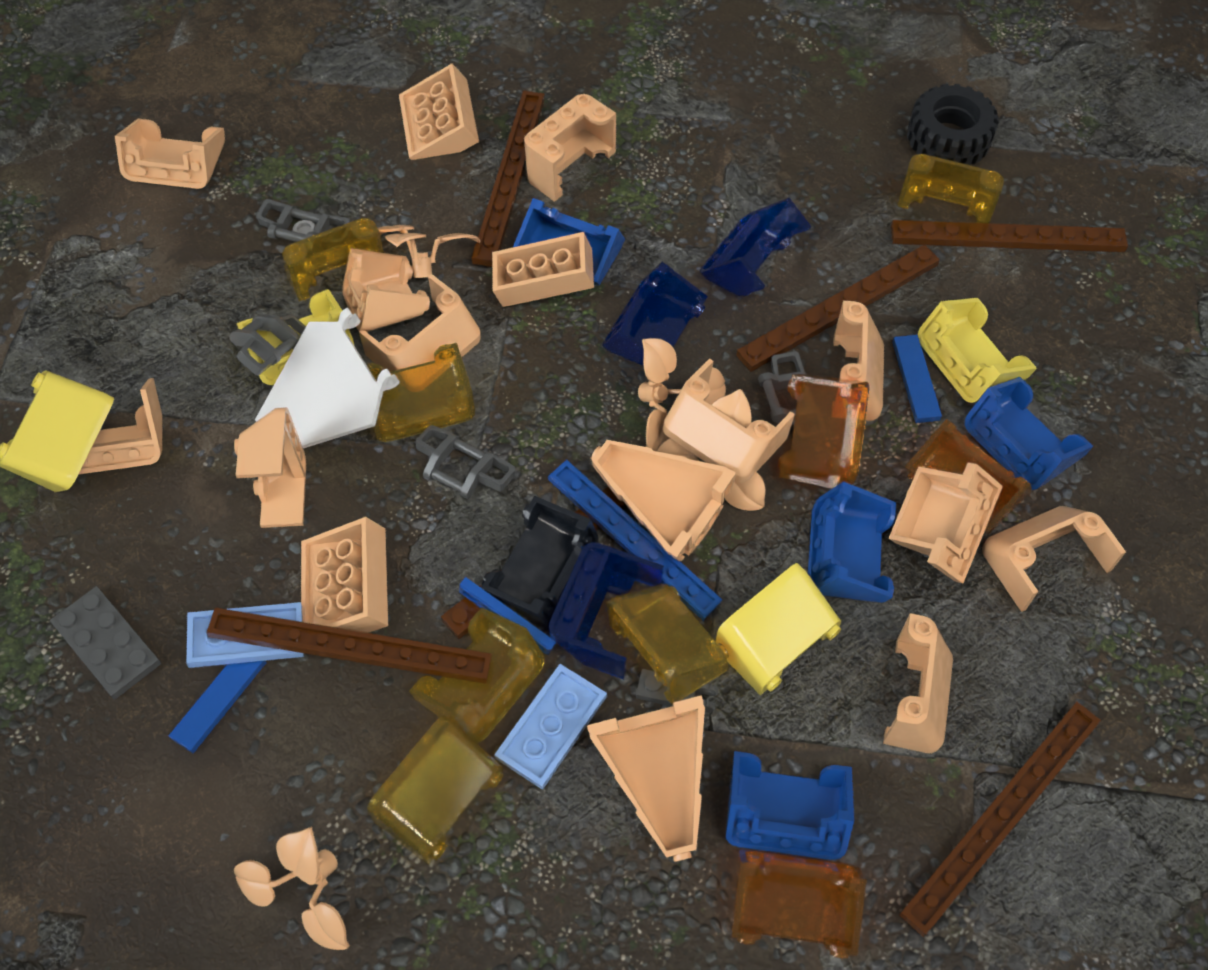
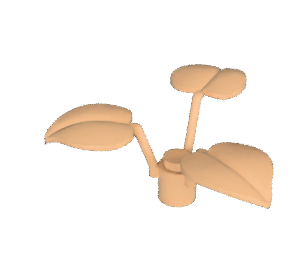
M393 225L374 229L377 237L386 232L397 231L402 233L386 235L385 239L396 247L405 241L407 242L412 258L413 278L428 277L432 274L431 263H436L435 256L439 244L458 238H468L480 243L478 237L470 234L453 233L439 236L435 239L431 257H428V252H417L414 240L426 237V234L408 233L407 230L414 229L413 226Z
M649 338L642 340L644 371L649 381L643 382L639 386L638 396L641 401L650 402V407L657 408L649 415L646 426V447L652 448L653 451L657 452L660 445L669 439L663 431L667 410L658 403L666 400L668 394H679L681 389H667L662 384V382L669 379L668 373L673 372L676 368L677 357L674 348L664 340ZM712 367L709 380L710 393L705 400L710 405L719 398L724 397L726 392L724 377L714 367Z
M741 389L719 398L712 404L713 407L745 428L752 422L750 405ZM671 438L662 443L657 452L684 456L687 459L699 461L696 455ZM756 472L746 482H734L728 496L724 494V498L730 505L738 509L747 511L762 509L765 506V483Z
M312 827L286 834L278 840L276 849L279 860L286 869L293 871L278 880H271L269 869L258 861L246 860L234 868L237 883L243 894L253 904L263 907L268 906L275 899L272 887H277L296 876L309 885L317 884L318 886L309 902L311 909H306L302 913V921L306 932L316 943L328 949L345 950L350 946L347 942L346 928L339 912L327 903L321 902L317 904V899L322 889L328 884L326 877L336 870L338 863L336 857L326 849L317 851Z

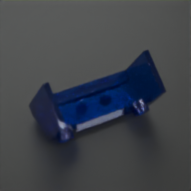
M790 198L755 210L744 216L702 266L700 273L706 280L737 296H747L752 292L762 290L765 285L755 273L772 251L777 249L783 250L788 247L793 235L807 231L812 226Z
M592 542L585 545L580 552L549 622L551 638L581 664L624 679L626 676L627 658L604 650L598 640L588 637L607 592L624 595L632 589L635 581L661 589L664 566L600 543Z

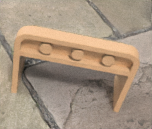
M432 274L428 276L431 297L442 314L411 340L407 341L399 335H390L379 343L366 331H359L365 355L383 370L387 368L391 375L395 374L400 384L411 392H419L425 389L475 347L481 339L480 329L459 295Z
M709 359L685 382L664 420L663 431L669 438L704 462L736 472L734 482L743 483L748 481L785 442L795 414L790 411L776 427L764 420H756L747 428L743 427L705 401L710 393L709 380L714 362Z
M154 378L148 379L140 389L144 405L140 406L136 411L135 420L137 425L100 430L79 474L151 465L159 460L162 454V412Z
M275 408L241 432L239 439H235L234 448L237 455L236 477H258V480H254L253 488L254 494L259 495L261 500V528L303 526L306 456L288 408Z
M1059 506L987 538L982 547L983 556L1021 612L1028 608L1038 593V590L1024 571L1035 562L1036 553L1034 548L1076 530L1106 573L1113 570L1126 551L1099 515L1076 508Z

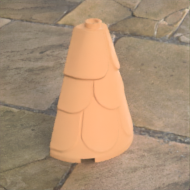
M606 440L602 447L598 446L591 457L593 467L620 501H624L641 525H644L666 553L678 561L684 559L685 556L682 555L684 553L689 556L706 536L724 506L722 505L724 494L727 496L730 494L736 477V472L724 466L691 460L684 456L656 452L652 448Z
M702 695L674 702L673 706L630 718L618 721L616 718L587 725L591 740L615 774L616 781L636 807L637 816L665 856H673L674 862L692 858L690 851L696 850L702 798L699 794L703 760L701 751L705 714Z

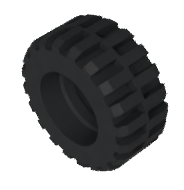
M942 84L939 88L935 86L930 88L929 91H925L916 100L907 129V137L914 151L917 150L916 154L921 159L925 158L926 162L931 165L935 163L938 167L945 168L946 166L950 167V169H957L959 166H962V168L969 167L971 163L974 165L981 161L991 147L999 123L997 110L994 105L992 106L993 103L988 97L985 98L982 92L979 90L976 92L972 87H962L961 84H954L953 86ZM941 123L955 124L963 128V130L951 129Z

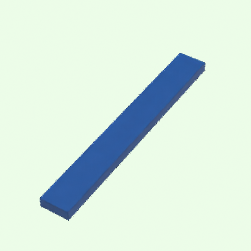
M568 460L564 461L548 476V480L700 619L704 621L722 603V599L684 564L667 554L654 537Z

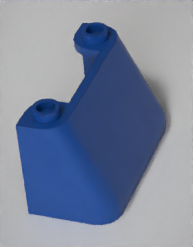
M533 198L513 247L584 232L592 248L594 286H600L624 244L625 238L621 231L609 225L607 229L602 225L598 227L562 214L555 208L543 207L545 204L543 201Z
M1021 377L989 387L967 414L965 427L1023 487L1035 490L1083 458L1093 448V445L1079 434H1071L1063 441L1059 440L1027 409L1033 399V391Z
M844 481L816 500L811 517L808 575L823 596L883 603L893 598V581L887 576H880L882 533L891 528L896 522V502Z
M734 751L726 825V839L730 844L741 848L826 860L840 859L846 854L854 824L852 767L830 765L822 769L819 780L761 772L762 764L759 757L750 753Z

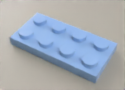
M301 602L227 609L303 622ZM214 610L187 613L186 663L188 668L304 657V653L209 638L206 632Z
M559 664L494 754L495 759L543 790L606 699L607 693Z

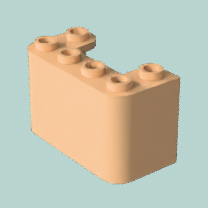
M580 94L535 127L524 139L528 182L554 202L563 196L562 188L560 187L562 177L558 175L584 153L593 159L597 153H605V156L609 158L616 152V112L592 96Z

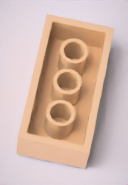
M584 232L492 252L493 292L502 307L594 288L592 248Z

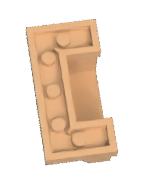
M967 463L963 475L918 466L911 486L907 490L901 510L897 514L889 539L898 545L928 555V563L953 581L963 584L1003 486L978 464Z

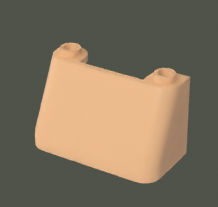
M136 119L115 135L120 172L124 178L135 182L196 189L203 188L209 183L224 146V128L209 127L202 133V142L161 138L160 128L154 121Z
M350 249L343 282V297L352 314H357L361 321L356 326L358 331L369 332L421 316L425 311H428L430 299L426 292L419 290L414 294L407 284L408 279L411 280L413 267L406 256Z
M843 300L834 334V346H843L846 351L845 357L858 358L857 363L847 364L841 369L838 389L831 405V417L871 421L880 416L883 408L884 342L865 305L859 302Z
M910 613L897 638L895 653H902L906 656L908 660L907 668L921 671L918 697L907 696L900 701L894 722L891 727L885 729L883 744L923 753H934L940 749L945 739L953 655L934 621L928 617Z

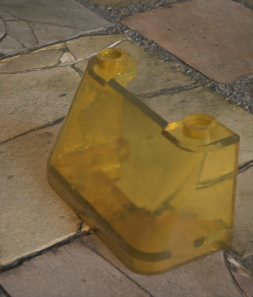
M917 154L910 160L897 206L908 209L913 201L918 200L917 203L922 204L924 196L969 206L967 215L971 216L973 214L977 219V223H989L1001 194L1004 179L1002 175L995 171L925 154Z
M369 218L357 219L297 241L284 248L282 254L285 273L299 302L310 298L309 288L311 285L313 287L317 285L314 276L348 263L351 248L384 253L380 232L373 220Z
M457 343L440 346L434 352V361L390 372L391 375L395 374L400 383L395 388L383 391L374 431L379 441L389 442L421 434L430 425L444 428L466 422L475 416L473 393ZM376 363L367 364V367L377 381L380 372L384 370L383 366Z
M664 583L618 595L606 602L610 627L617 635L621 634L623 638L627 636L654 670L656 680L658 682L661 681L664 686H667L668 690L664 692V696L671 705L728 671L727 658L729 654L726 648L721 643L717 644L680 600V595L674 586H668Z
M482 607L469 622L468 633L473 642L467 650L492 654L487 684L442 677L438 681L433 676L426 675L421 677L409 690L418 702L475 743L483 741L538 676L545 663L543 652L527 628Z
M441 716L375 793L368 804L367 810L375 824L429 865L433 859L438 860L447 848L445 834L481 789L487 790L489 787L494 789L503 778V767L454 722L445 716Z

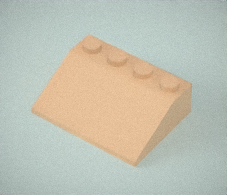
M453 63L399 94L408 154L411 160L462 152L479 142L467 79Z
M363 517L301 541V604L303 622L365 633L388 626L386 533L384 527L367 517Z

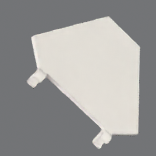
M346 308L340 313L337 322H309L255 421L257 422L275 408L287 407L302 447L307 448L374 427L383 391L395 388L400 381L395 374L391 375L387 368L380 372L376 381L345 332L346 329L354 328L361 322L357 314H352L350 309Z

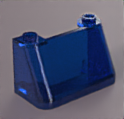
M662 261L639 284L602 343V347L613 354L644 366L642 340L649 338L661 339L674 347L688 321L693 317L698 318L705 309L703 304L708 296Z

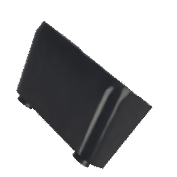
M534 496L532 501L523 509L522 518H524L526 529L501 571L494 569L486 573L481 588L510 609L549 630L557 622L594 555L599 537L591 519Z

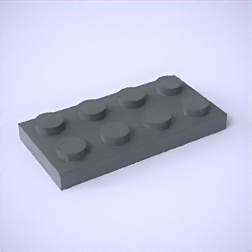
M97 586L49 620L114 700L162 664Z

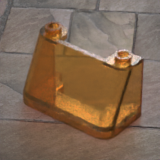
M792 374V378L788 383V393L791 394L792 399L797 400L791 450L781 455L778 462L780 478L828 488H834L843 481L849 484L855 482L859 471L870 388L868 382Z
M946 419L906 464L905 468L910 472L907 477L913 481L918 466L963 475L967 463L978 464L1003 486L984 531L985 534L989 535L1031 493V484L1021 476L1015 479V475L1011 470L1005 469L969 441L966 435H962L956 430L957 426Z
M739 850L731 936L737 938V941L743 944H755V940H760L762 935L824 944L826 949L830 950V955L834 957L848 958L849 955L858 956L867 879L859 867L847 863L757 850Z

